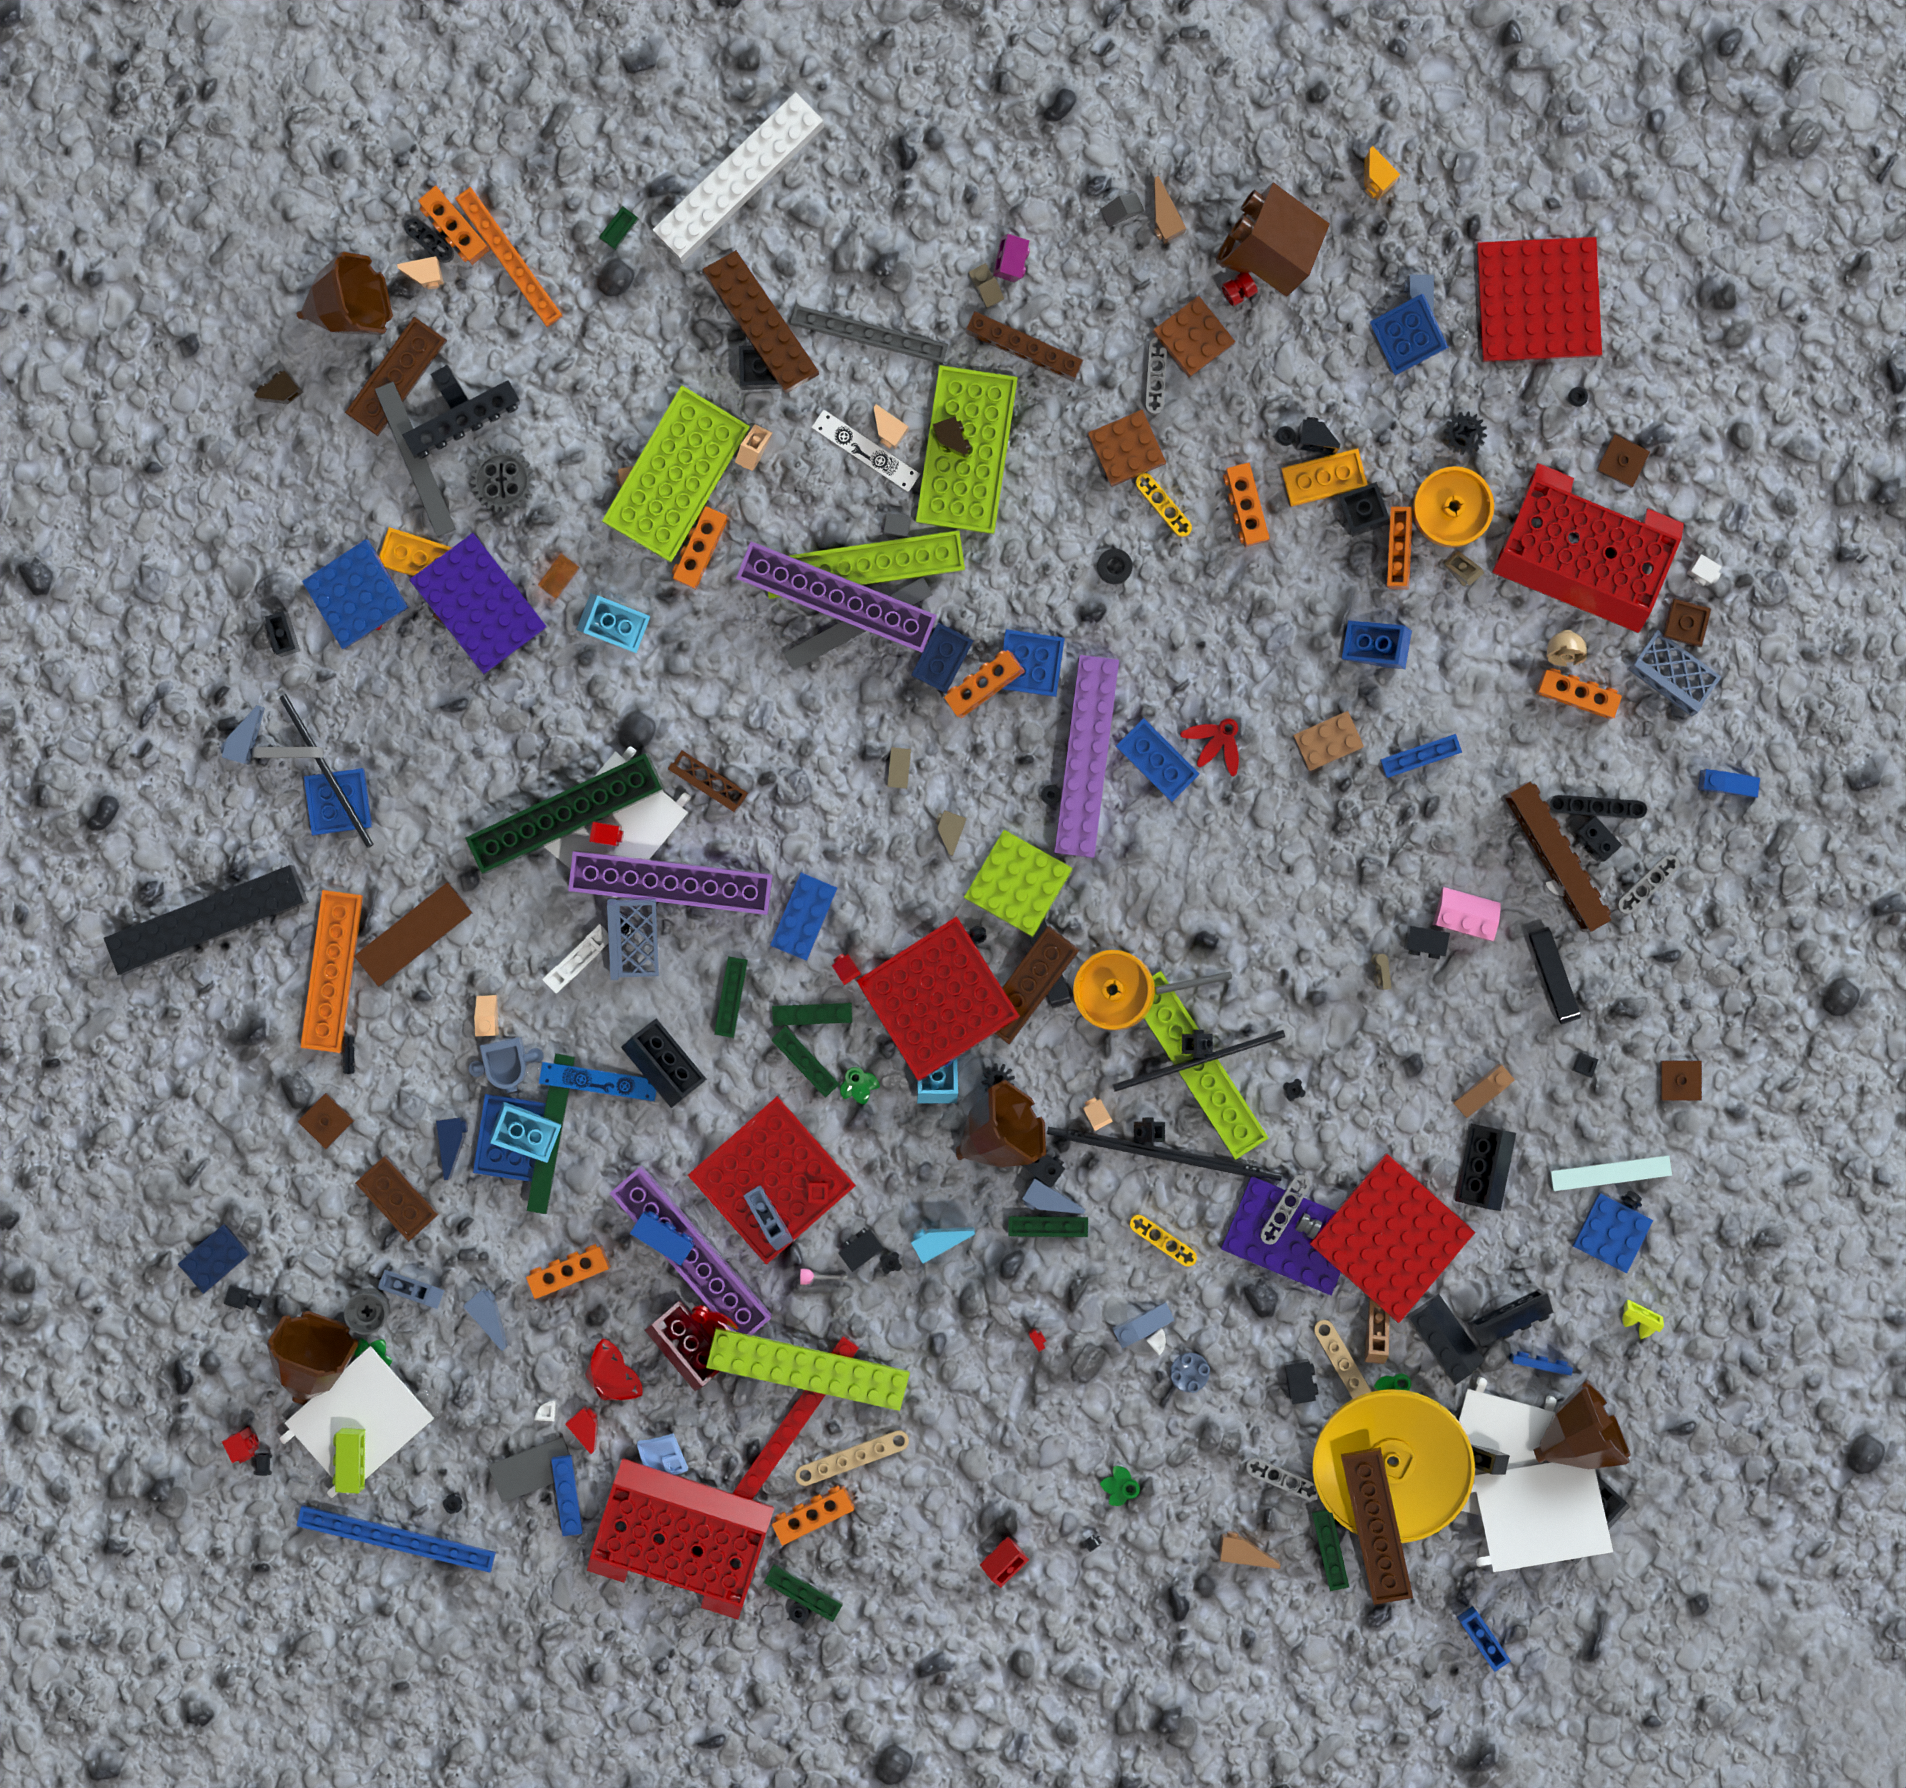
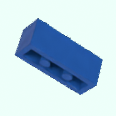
M644 1211L630 1234L681 1266L695 1245L692 1242L693 1238L684 1232L681 1235L675 1231L676 1227L669 1222L664 1224L658 1220L659 1216L652 1211L648 1213Z
M1473 1606L1457 1616V1619L1494 1672L1511 1662Z

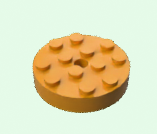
M1458 466L1445 467L1430 474L1418 487L1412 505L1413 518L1421 534L1430 542L1447 548L1462 547L1474 542L1489 527L1494 514L1493 494L1486 481L1476 472ZM1449 503H1455L1457 505V512H1453L1450 510V508H1447L1449 506Z
M1106 950L1091 956L1082 964L1075 977L1073 994L1079 1012L1088 1022L1099 1028L1114 1031L1128 1029L1138 1024L1147 1015L1153 1004L1155 986L1151 972L1139 958L1120 950ZM1116 985L1120 993L1117 992L1112 996L1110 988Z

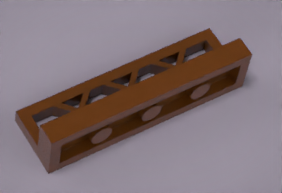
M681 750L674 763H671L668 767V770L734 813L738 811L749 794L683 750ZM685 756L690 760L692 768L683 770L677 765L682 757ZM693 762H694L695 764H697L698 766H700V767H695V768H694ZM705 769L708 779L698 780L695 770ZM722 780L725 790L715 791L711 781ZM704 782H709L710 787L704 784ZM726 784H728V785L731 786L732 788H731V789H727V785H726ZM737 790L743 794L737 804L729 799V791ZM726 792V797H724L720 793Z

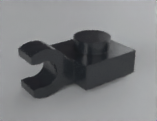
M231 1284L229 1285L224 1304L241 1310L245 1309L246 1305L257 1309V1307H260L262 1300L249 1296V1289Z

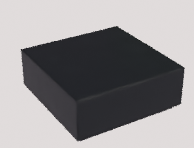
M1579 1052L1572 1071L1592 1078L1599 1059Z

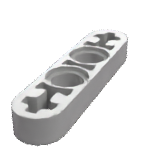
M1157 337L1150 341L1148 351L1145 408L1151 415L1159 414L1164 406L1167 350L1165 347L1160 348L1159 356L1151 357V355H1156V348L1152 345L1160 342ZM1152 362H1161L1162 369L1154 371L1151 368ZM1152 381H1159L1161 389L1153 391L1150 388ZM1149 394H1161V397L1157 396L1156 403L1160 405V407H1157L1155 411L1152 410L1153 408L1151 406H1149V404H1152L1153 402V396L1149 397Z
M252 747V758H323V748Z
M1673 855L1661 858L1618 899L1616 904L1618 911L1623 914L1635 911L1678 870L1680 865L1678 858ZM1666 860H1673V868H1667L1664 872L1658 869L1659 866L1664 868L1667 865ZM1653 872H1657L1660 875L1658 883H1653L1650 880V875ZM1640 885L1646 889V894L1643 897H1639L1636 894V888ZM1631 893L1633 898L1638 900V902L1636 903V901L1634 900L1629 904L1630 909H1623V900L1629 901L1632 898L1631 896H1629V894Z
M1296 1175L1292 1178L1261 1229L1260 1237L1264 1243L1274 1244L1281 1236L1310 1187V1181L1306 1176ZM1303 1178L1305 1187L1299 1188L1297 1192L1301 1193V1195L1298 1197L1295 1193L1290 1192V1189L1296 1190L1298 1186L1295 1183L1296 1180L1301 1181ZM1289 1195L1294 1196L1296 1199L1295 1204L1291 1207L1285 1204V1198ZM1279 1212L1285 1215V1221L1281 1224L1276 1223L1274 1220V1216ZM1270 1222L1280 1227L1279 1231L1274 1229L1272 1233L1274 1235L1273 1239L1269 1238L1266 1240L1264 1233L1271 1231L1272 1226H1269Z
M1251 1457L1246 1462V1470L1253 1477L1306 1500H1314L1318 1497L1315 1483L1311 1480L1257 1457ZM1258 1462V1466L1263 1469L1267 1465L1264 1476H1261L1262 1471L1258 1469L1253 1472L1250 1465ZM1272 1469L1279 1472V1477L1276 1480L1268 1478V1472ZM1290 1477L1297 1479V1485L1294 1488H1289L1286 1485V1481ZM1301 1481H1304L1302 1485L1306 1488H1310V1486H1313V1490L1315 1491V1493H1310L1309 1495H1307L1306 1490L1302 1488L1300 1489V1492H1298L1299 1488L1301 1487Z

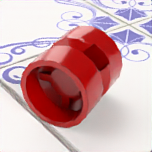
M1239 273L1235 276V280L1229 279L1221 284V289L1232 307L1243 302L1244 297L1250 298L1258 293L1256 284L1249 273Z

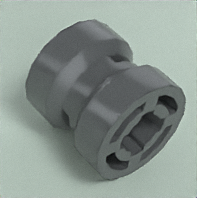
M1304 1212L1300 1216L1295 1230L1300 1233L1304 1231L1307 1237L1314 1239L1322 1222L1317 1219H1310V1215Z

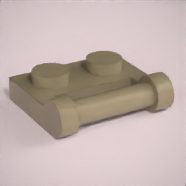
M1373 954L1371 963L1376 968V974H1373L1374 985L1378 986L1380 990L1392 989L1388 957L1385 954Z

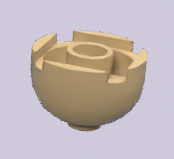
M1563 630L1554 635L1547 645L1548 661L1559 666H1567L1566 662H1573V666L1583 663L1587 659V647L1584 639L1571 630Z

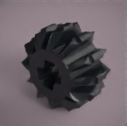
M994 1063L995 1070L992 1071L991 1067L988 1066L987 1070L990 1072V1075L987 1073L982 1074L983 1077L988 1078V1080H983L982 1084L989 1083L985 1091L995 1085L993 1083L995 1075H998V1077L1002 1075L1004 1077L1002 1081L1014 1080L1015 1076H1007L1012 1072V1069L1009 1068L1004 1072L1005 1064H1002L1001 1069L998 1070L997 1063Z

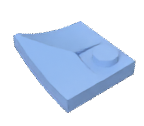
M674 1433L654 1439L637 1441L643 1465L673 1475L688 1471L687 1463Z

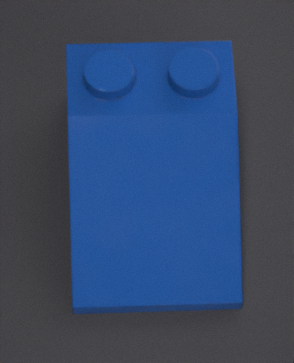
M1348 620L1342 660L1385 668L1406 669L1412 630L1405 625Z

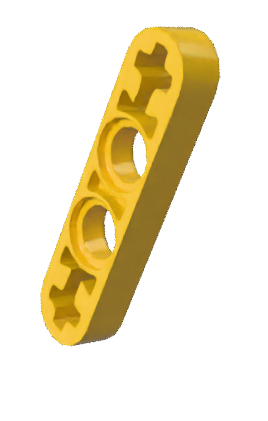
M1147 473L1139 475L1136 479L1138 491L1175 535L1180 538L1187 537L1192 530L1190 521L1151 475ZM1142 478L1144 480H1149L1148 486L1151 489L1153 486L1156 487V489L1152 490L1149 495L1146 494V492H1148L1149 489L1146 486H1140V479ZM1154 493H1160L1163 496L1161 503H1154L1152 501ZM1167 508L1175 510L1176 515L1174 518L1169 519L1165 516L1164 512ZM1178 516L1182 518L1179 520L1180 524L1188 526L1186 533L1178 531L1180 527L1177 523L1174 526L1171 524L1176 521Z
M1136 1214L1131 1217L1129 1225L1135 1233L1186 1267L1193 1266L1196 1263L1197 1255L1190 1247L1143 1215ZM1135 1219H1143L1142 1224L1146 1227L1148 1223L1151 1224L1145 1235L1142 1234L1145 1231L1143 1228H1134L1135 1223L1133 1221ZM1157 1229L1160 1231L1161 1235L1158 1240L1150 1239L1149 1233L1151 1230ZM1170 1240L1175 1241L1177 1244L1176 1250L1172 1252L1166 1249V1243ZM1181 1246L1184 1247V1249H1182V1252H1184L1185 1254H1189V1252L1192 1253V1261L1188 1260L1184 1262L1185 1258L1181 1254H1179L1178 1257L1175 1256L1179 1252Z

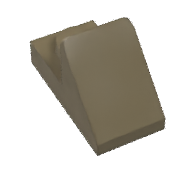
M986 263L968 272L986 308L1004 300L999 284L991 274Z
M1459 551L1444 563L1445 567L1462 586H1470L1484 574L1480 566Z

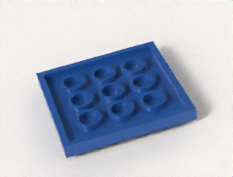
M365 539L302 581L342 649L348 648L409 608L368 539Z
M485 1094L473 1173L532 1182L536 1159L491 1144L489 1138L503 1102L520 1107L541 1117H544L546 1103Z

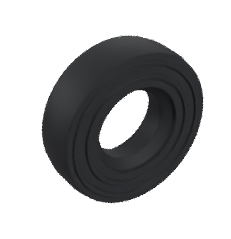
M1113 548L1106 550L1098 559L1097 572L1106 583L1121 584L1132 573V560L1121 549ZM1111 559L1121 561L1123 568L1120 573L1112 574L1108 571L1107 563Z

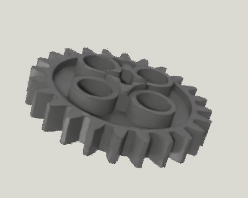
M499 448L498 454L491 450V456L484 453L485 460L483 461L478 458L477 460L480 465H473V468L477 470L476 473H470L475 478V480L470 481V484L476 485L471 490L473 493L478 492L475 498L477 500L482 499L480 503L482 506L488 503V510H491L494 506L496 513L499 512L500 508H502L504 513H507V508L514 512L515 505L522 508L520 502L524 501L527 503L528 501L525 496H532L528 490L535 488L530 483L535 480V477L529 476L534 470L527 469L530 463L528 461L523 463L525 459L523 455L517 458V451H514L511 455L508 448L505 453ZM501 463H503V477L507 480V481H504V483H503V484H504V491H505V498H502V490H503V488H502L501 483L498 482L499 480H502V475H501V470H500V464H501ZM516 466V472L509 475L507 473L508 467ZM491 467H496L497 469L494 476H488L487 474L488 469ZM512 485L518 486L517 493L509 494V488ZM498 487V493L490 496V488Z

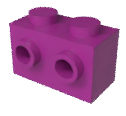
M1011 234L1001 237L993 276L1014 283L1022 279L1026 272L1025 260L1030 253V248L1028 247L1030 240Z

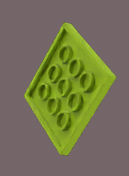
M1003 830L965 894L964 899L1027 935L1034 937L1073 868L1008 831Z

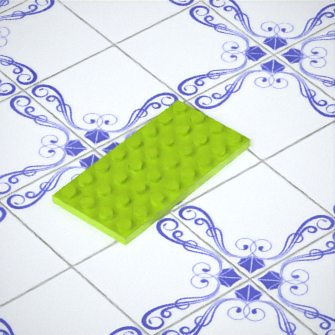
M939 365L916 523L994 535L1018 377ZM956 416L957 421L961 420L965 431L962 432L964 440L968 439L971 450L968 451L969 457L964 458L940 447L933 424Z
M681 385L604 516L602 523L671 563L750 426Z

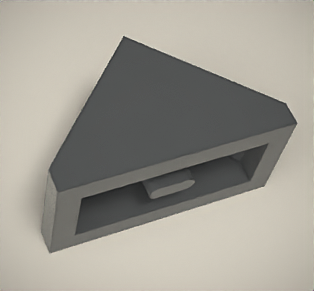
M1137 193L1121 195L1100 209L1108 228L1145 211Z

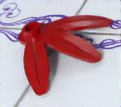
M1223 719L1219 725H1195L1180 733V736L1186 739H1202L1214 736L1202 750L1197 766L1201 768L1209 763L1224 744L1225 761L1228 771L1233 777L1237 775L1239 753L1234 736L1238 732V724L1234 719ZM1225 725H1231L1232 730L1226 731Z
M703 1305L694 1306L692 1309V1318L702 1323L703 1329L712 1340L716 1327L730 1330L726 1326L728 1325L738 1329V1326L722 1313L709 1311Z

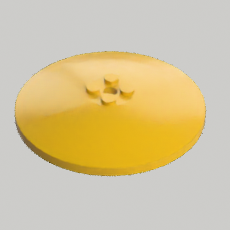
M1379 1390L1366 1393L1341 1406L1331 1415L1320 1431L1313 1453V1477L1318 1495L1328 1512L1333 1513V1517L1341 1525L1357 1535L1358 1531L1341 1459V1454L1381 1447L1402 1543L1421 1540L1439 1532L1457 1517L1468 1501L1475 1476V1462L1470 1440L1456 1417L1444 1406L1429 1397L1405 1390ZM1392 1456L1397 1457L1399 1460L1393 1465L1387 1461Z

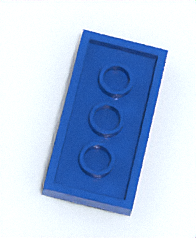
M1144 718L1115 746L1171 803L1200 775Z
M801 872L770 946L807 961L838 888Z

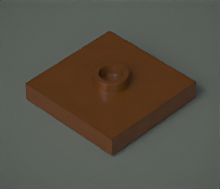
M1614 434L1596 471L1632 488L1650 451Z
M1674 598L1671 599L1662 637L1702 647L1711 608Z
M1660 1060V1100L1702 1101V1061Z
M325 1093L299 1119L298 1123L325 1149H328L355 1120L334 1099Z

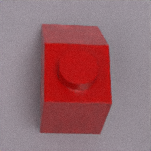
M593 822L589 842L619 846V842L622 843L624 831H621L622 826Z
M842 953L833 959L835 963L831 966L844 985L862 974L849 954L844 956Z
M585 1405L565 1425L586 1450L592 1454L596 1450L598 1419L596 1418V1412L591 1407L587 1408Z

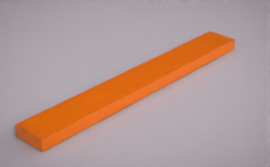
M469 187L455 197L458 204L545 326L549 327L562 318L561 312L473 189Z

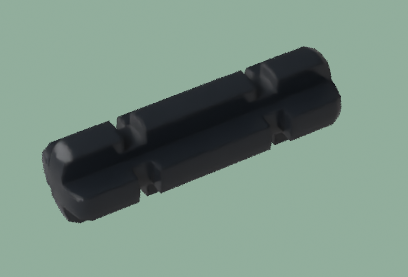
M345 1035L343 1036V1063H345L343 1073L354 1074V1036Z

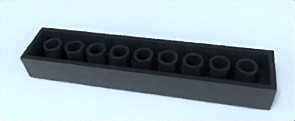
M288 865L103 939L117 975H125L307 904L309 901L295 866Z

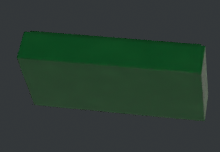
M622 206L601 233L599 239L616 250L639 218Z

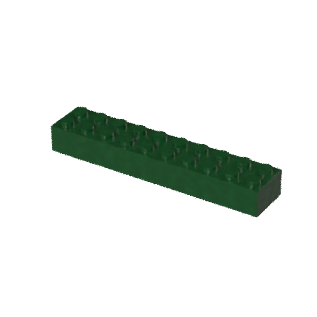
M644 753L469 835L465 839L481 873L487 874L577 832L593 822H598L664 791L665 788L649 754Z

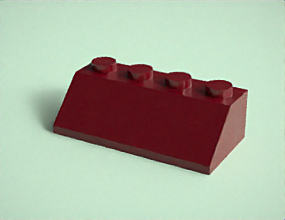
M681 1301L674 1304L644 1330L694 1391L703 1387L720 1372L719 1370L706 1368L712 1339L702 1326L692 1318V1314Z

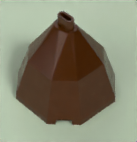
M341 252L317 274L302 310L297 312V317L302 320H309L330 332L364 335L385 334L387 330L385 325L393 317L385 277L381 272H375L370 266L372 260L369 256Z
M1006 1080L989 1088L969 1111L961 1143L956 1147L957 1159L962 1160L965 1158L1002 1168L1028 1165L1045 1156V1122L1042 1116L1037 1117L1034 1113L1032 1106L1035 1103L1032 1098Z
M311 1311L302 1312L300 1317L291 1318L290 1315L283 1316L269 1338L267 1347L273 1372L279 1382L293 1396V1402L305 1405L308 1400L332 1388L358 1347V1342L356 1338L352 1339L347 1324Z
M1588 1380L1584 1381L1557 1408L1540 1442V1446L1533 1449L1539 1463L1547 1460L1548 1462L1573 1467L1595 1469L1626 1465L1630 1462L1628 1457L1631 1453L1615 1415H1608L1604 1408L1607 1401Z

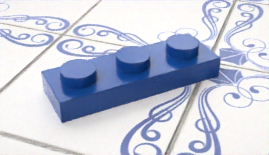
M1517 1351V1354H1510L1509 1361L1513 1364L1572 1376L1573 1368L1568 1365L1567 1361L1556 1359V1362L1548 1361V1357L1537 1355L1536 1358L1528 1357L1529 1353Z

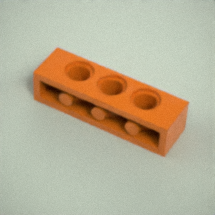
M436 185L418 200L421 205L420 211L426 218L431 216L434 220L432 225L439 233L443 230L447 235L445 240L452 248L456 246L460 250L457 254L465 263L469 261L473 265L490 251L487 244ZM438 208H444L442 215H435ZM451 223H457L455 230H448V226ZM470 238L468 245H461L462 239Z
M1250 462L1226 468L1223 480L1225 486H1229L1230 489L1228 499L1230 505H1234L1235 508L1233 518L1235 524H1239L1240 532H1238L1240 543H1244L1246 548L1268 542L1270 538ZM1235 483H1244L1245 490L1238 491L1235 487ZM1240 502H1249L1250 509L1243 510L1240 506ZM1247 520L1254 521L1255 528L1252 530L1248 529L1245 522Z
M705 506L704 510H701L696 519L698 521L696 528L692 527L688 538L690 541L688 546L684 545L681 550L680 556L682 559L679 564H675L672 570L674 581L694 590L697 589L729 519L727 515ZM711 525L713 527L712 532L709 534L702 533L703 526ZM703 543V551L695 552V544ZM691 560L695 561L696 567L693 570H687L686 563Z
M1391 507L1387 587L1392 590H1409L1413 515L1411 507Z
M1008 650L999 652L995 656V660L991 663L983 664L979 667L980 671L974 675H968L963 679L964 683L958 687L954 686L947 691V695L944 698L957 717H965L1025 672L1012 652ZM1002 666L1003 673L1000 676H996V669ZM986 678L987 685L981 688L979 683L981 679ZM971 690V697L965 700V691Z
M1554 668L1543 671L1535 694L1610 720L1615 718L1622 695L1617 694V690L1606 687V690L1599 688V684L1592 681H1587V683L1579 681L1580 678L1575 675L1569 674L1568 677L1564 676L1560 670ZM1558 681L1564 683V691H1559L1556 688ZM1577 687L1583 690L1582 698L1575 695ZM1595 694H1599L1602 697L1600 705L1594 701Z
M596 1244L586 1247V1252L578 1254L576 1251L567 1255V1259L562 1262L557 1259L549 1262V1267L541 1269L540 1266L530 1270V1275L526 1279L534 1299L611 1268L603 1246L597 1247ZM582 1258L590 1259L591 1266L589 1268L582 1266ZM565 1265L572 1267V1275L564 1274L563 1267ZM546 1273L553 1274V1283H548L545 1280L544 1276Z
M836 1485L828 1490L829 1493L823 1496L818 1494L810 1499L811 1502L805 1505L803 1503L797 1504L792 1507L793 1511L787 1514L781 1512L774 1516L775 1520L772 1521V1526L781 1545L783 1546L854 1511L855 1506L845 1486L839 1487V1485ZM831 1500L835 1502L836 1507L828 1509L825 1507V1502ZM814 1509L817 1511L818 1516L810 1518L807 1515V1511ZM796 1518L799 1520L800 1525L792 1527L789 1524V1520Z

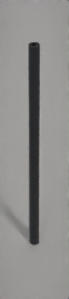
M287 695L280 696L279 699L307 747H317ZM314 758L366 848L372 847L374 843L324 758Z
M1283 1030L1215 1051L1213 1054H1206L1205 1058H1193L1112 1084L1114 1092L1285 1038V1033Z

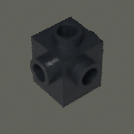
M1192 1030V1034H1182V1054H1193V1058H1205V1054H1213V1034L1204 1033V1030Z
M1142 1117V1121H1134V1141L1142 1142V1146H1154V1142H1165V1122L1154 1121V1117Z

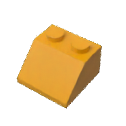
M1372 146L1364 159V187L1368 196L1378 201L1395 185L1401 174Z

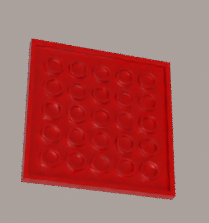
M1596 237L1478 242L1476 244L1482 362L1602 356Z
M957 916L856 980L918 1081L926 1078L1020 1017Z
M778 1096L688 1174L689 1178L766 1265L789 1244L778 1251L773 1248L745 1200V1194L761 1185L794 1241L856 1186ZM808 1183H829V1203H808Z
M1385 1153L1320 1229L1314 1239L1309 1242V1245L1392 1319L1400 1323L1476 1232L1391 1156Z

